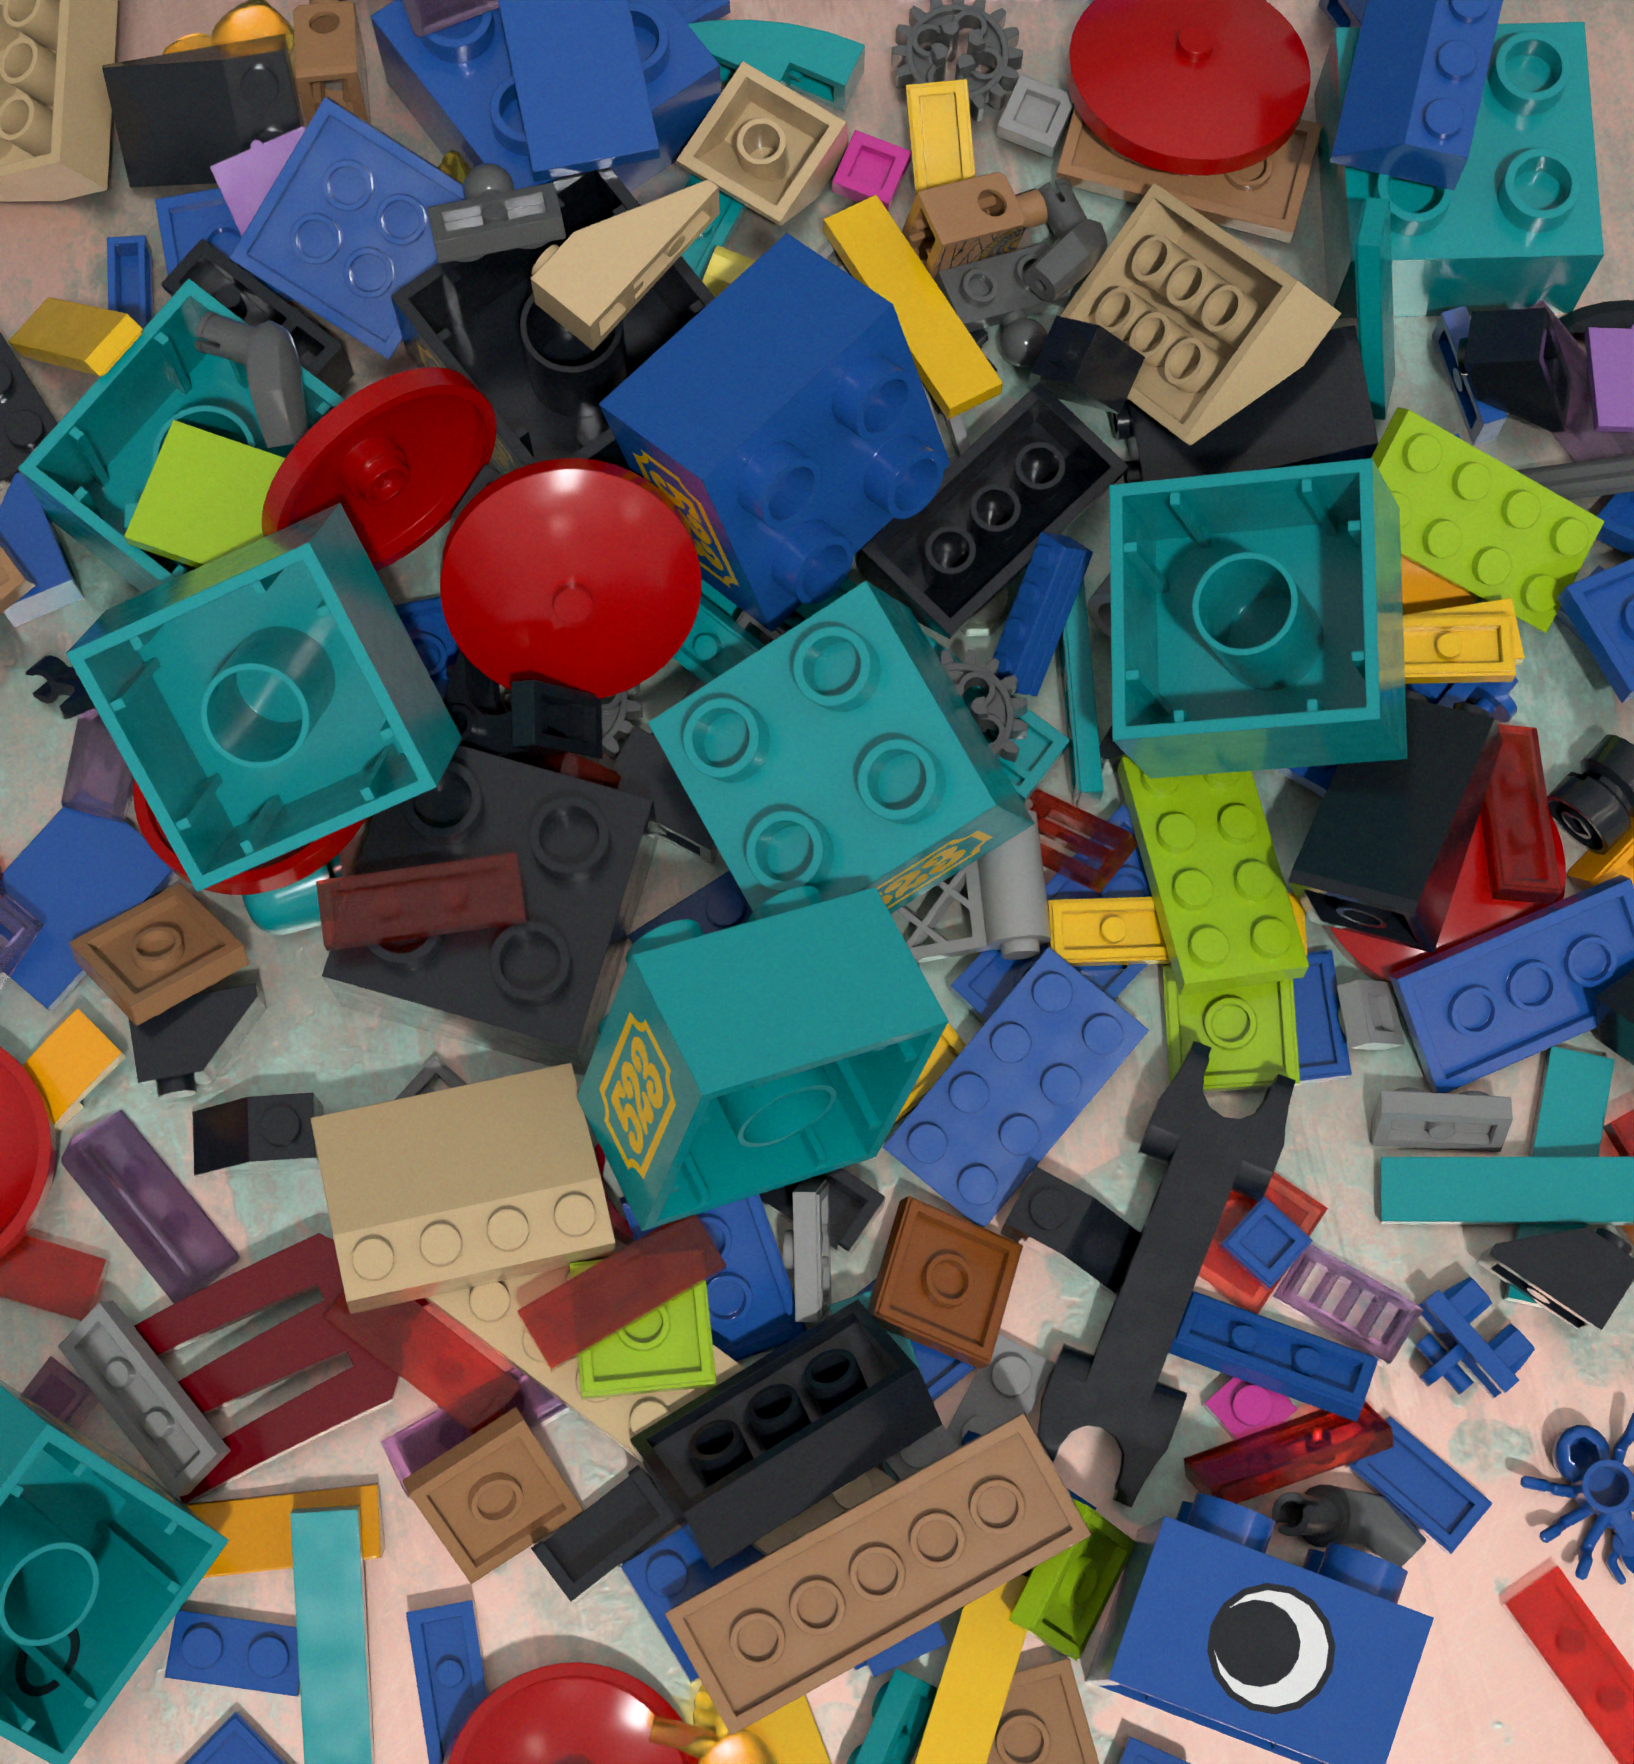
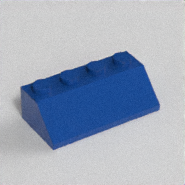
M1367 0L1330 162L1454 191L1469 157L1503 0Z

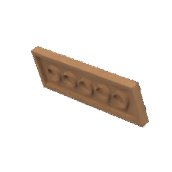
M1022 1412L668 1609L665 1615L730 1735H733L1091 1536V1531L1025 1412Z

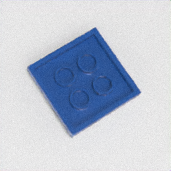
M324 97L229 259L390 360L403 341L390 296L438 263L427 207L466 200L463 193V183L331 98Z

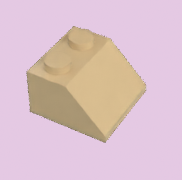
M742 61L676 162L679 167L703 181L709 179L723 193L777 225L782 226L818 198L840 165L849 145L847 122Z

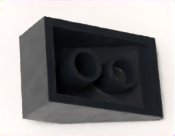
M285 34L102 66L130 188L217 183L210 165L251 148L250 145L254 139H259L263 143L304 125Z

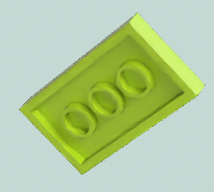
M1397 407L1371 458L1374 460L1399 506L1401 556L1484 602L1512 598L1516 619L1534 630L1547 633L1561 607L1557 597L1566 586L1574 582L1605 521L1413 411Z
M1129 757L1121 758L1117 771L1179 995L1303 978L1309 968V963L1252 771L1149 778Z

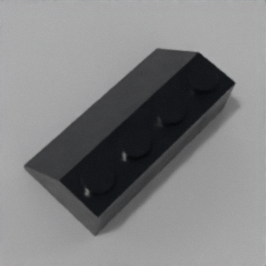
M1039 382L944 470L943 479L937 493L923 510L907 519H897L894 517L861 548L859 572L872 585L909 607L918 623L951 639L1028 566L1041 532L1061 535L1109 490V485H1114L1128 472L1129 466L1051 391Z
M857 1299L629 1440L681 1528L712 1569L846 1484L856 1480L859 1476L902 1449L912 1445L921 1437L941 1426L942 1422L919 1368Z

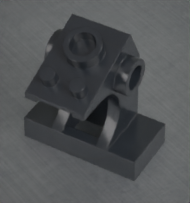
M458 652L455 664L451 663L448 666L446 677L450 681L442 700L462 737L459 743L460 746L517 762L568 758L578 761L603 759L601 699L595 694L534 679L511 682V710L507 712L501 702L499 684L477 669L462 652Z

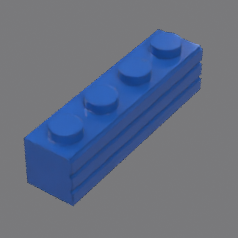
M145 235L107 237L108 310L127 313L144 329L153 319L152 249Z
M1046 532L1040 533L994 652L993 658L999 660L997 678L1002 680L1005 677L1015 675L1018 679L1017 690L1014 692L1016 694L1038 695L1092 558L1093 551L1069 536Z

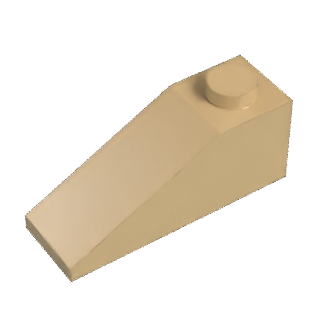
M709 179L575 231L560 247L556 244L550 246L541 254L532 269L531 284L535 304L594 351L720 214L719 187Z

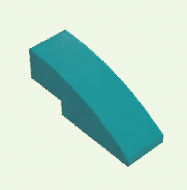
M750 19L711 20L688 24L720 64L721 85L723 86L728 84L742 61L791 90L845 112L864 73L865 45L827 31L790 23Z

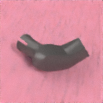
M1066 178L1055 179V184L1059 190L1057 194H1055L1050 182L1039 188V192L1042 194L1047 207V222L1055 238L1053 245L1027 269L1023 278L1029 288L1046 302L1053 301L1080 282L1095 267L1108 246L1107 236L1102 224L1092 219H1087L1072 191L1071 183Z
M211 311L206 312L198 323L195 336L205 338L207 341L200 339L195 341L196 350L245 365L250 394L267 448L298 442L308 432V420L300 360L289 331L274 321L268 320L255 327L220 316Z
M1320 1484L1309 1488L1303 1494L1298 1492L1284 1493L1278 1497L1272 1508V1519L1276 1524L1288 1523L1278 1528L1279 1532L1284 1535L1302 1536L1309 1544L1315 1547H1327L1328 1543L1343 1546L1361 1545L1375 1556L1400 1567L1411 1559L1427 1540L1386 1497L1370 1492Z

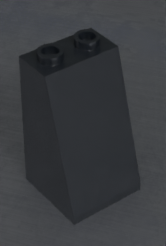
M1355 325L1329 330L1303 367L1191 446L1128 398L1120 414L1112 412L1116 439H1126L1130 461H1124L1129 466L1128 472L1123 475L1124 484L1369 459L1379 444Z
M1405 689L1407 759L1338 764L1292 868L1288 882L1311 922L1434 953L1503 739L1495 718L1490 717V713L1485 709L1463 702L1454 703L1452 708L1432 704L1422 694Z

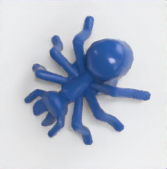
M1632 1413L1624 1433L1616 1440L1611 1459L1609 1445L1605 1437L1598 1430L1588 1425H1575L1565 1428L1556 1436L1551 1448L1553 1467L1571 1485L1553 1483L1531 1476H1523L1520 1480V1485L1523 1488L1548 1495L1572 1498L1580 1506L1555 1519L1549 1527L1541 1531L1539 1538L1543 1543H1549L1561 1535L1565 1529L1593 1514L1598 1515L1578 1549L1579 1562L1575 1575L1581 1580L1588 1577L1593 1562L1592 1552L1606 1527L1614 1531L1611 1537L1612 1550L1606 1559V1564L1618 1585L1626 1583V1578L1617 1564V1559L1620 1556L1625 1569L1634 1575V1521L1631 1513L1634 1512V1475L1623 1464L1626 1452L1634 1442V1413Z

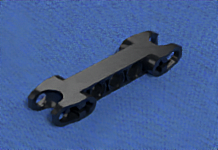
M1197 1041L1192 1043L1178 1073L1157 1100L1138 1150V1154L1163 1163L1167 1167L1095 1353L1092 1355L1064 1343L1041 1398L1037 1436L1052 1462L1055 1460L1059 1447L1072 1431L1084 1426L1101 1427L1115 1437L1122 1454L1120 1472L1115 1483V1493L1112 1500L1131 1508L1145 1480L1159 1459L1167 1451L1187 1397L1186 1392L1159 1382L1158 1379L1229 1194L1233 1191L1261 1202L1284 1147L1288 1108L1296 1081L1278 1074L1277 1077L1275 1076L1272 1085L1267 1089L1262 1104L1254 1114L1242 1119L1223 1117L1209 1106L1203 1093L1204 1074L1209 1063V1053L1212 1047Z

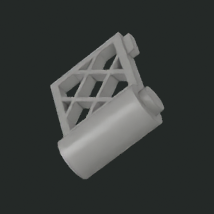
M1028 810L1035 822L1034 825L957 872L950 883L944 880L938 884L944 891L923 920L905 906L896 910L918 927L906 944L919 967L922 962L993 949L1001 950L1002 958L1007 960L1031 958L1040 954V945L1052 940L1038 819L1035 811ZM965 884H967L968 898L960 892ZM954 899H956L970 910L972 936L949 941L937 932L934 927ZM928 936L938 942L922 945Z

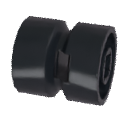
M1607 734L1580 762L1582 774L1570 772L1544 799L1545 806L1561 830L1583 848L1600 855H1605L1631 828L1629 816L1634 817V745L1624 738Z

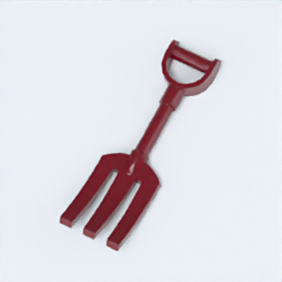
M598 1142L594 1152L601 1175L614 1238L633 1250L638 1251L627 1219L619 1214L608 1199L603 1179L607 1159ZM318 1233L243 1268L134 1325L160 1359L261 1311L316 1288L320 1289L323 1301L259 1334L178 1381V1384L203 1416H207L258 1391L347 1353L353 1364V1367L311 1388L224 1437L222 1440L231 1451L188 1495L180 1496L181 1502L186 1504L197 1501L262 1465L392 1403L399 1386L402 1369V1343L399 1326L414 1320L419 1311L432 1306V1304L422 1298L350 1314L345 1298L334 1240Z

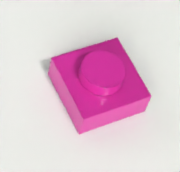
M855 130L832 181V192L856 202H861L877 194L889 212L911 162L912 151Z
M1232 1377L1202 1404L1246 1455L1298 1410L1286 1396Z

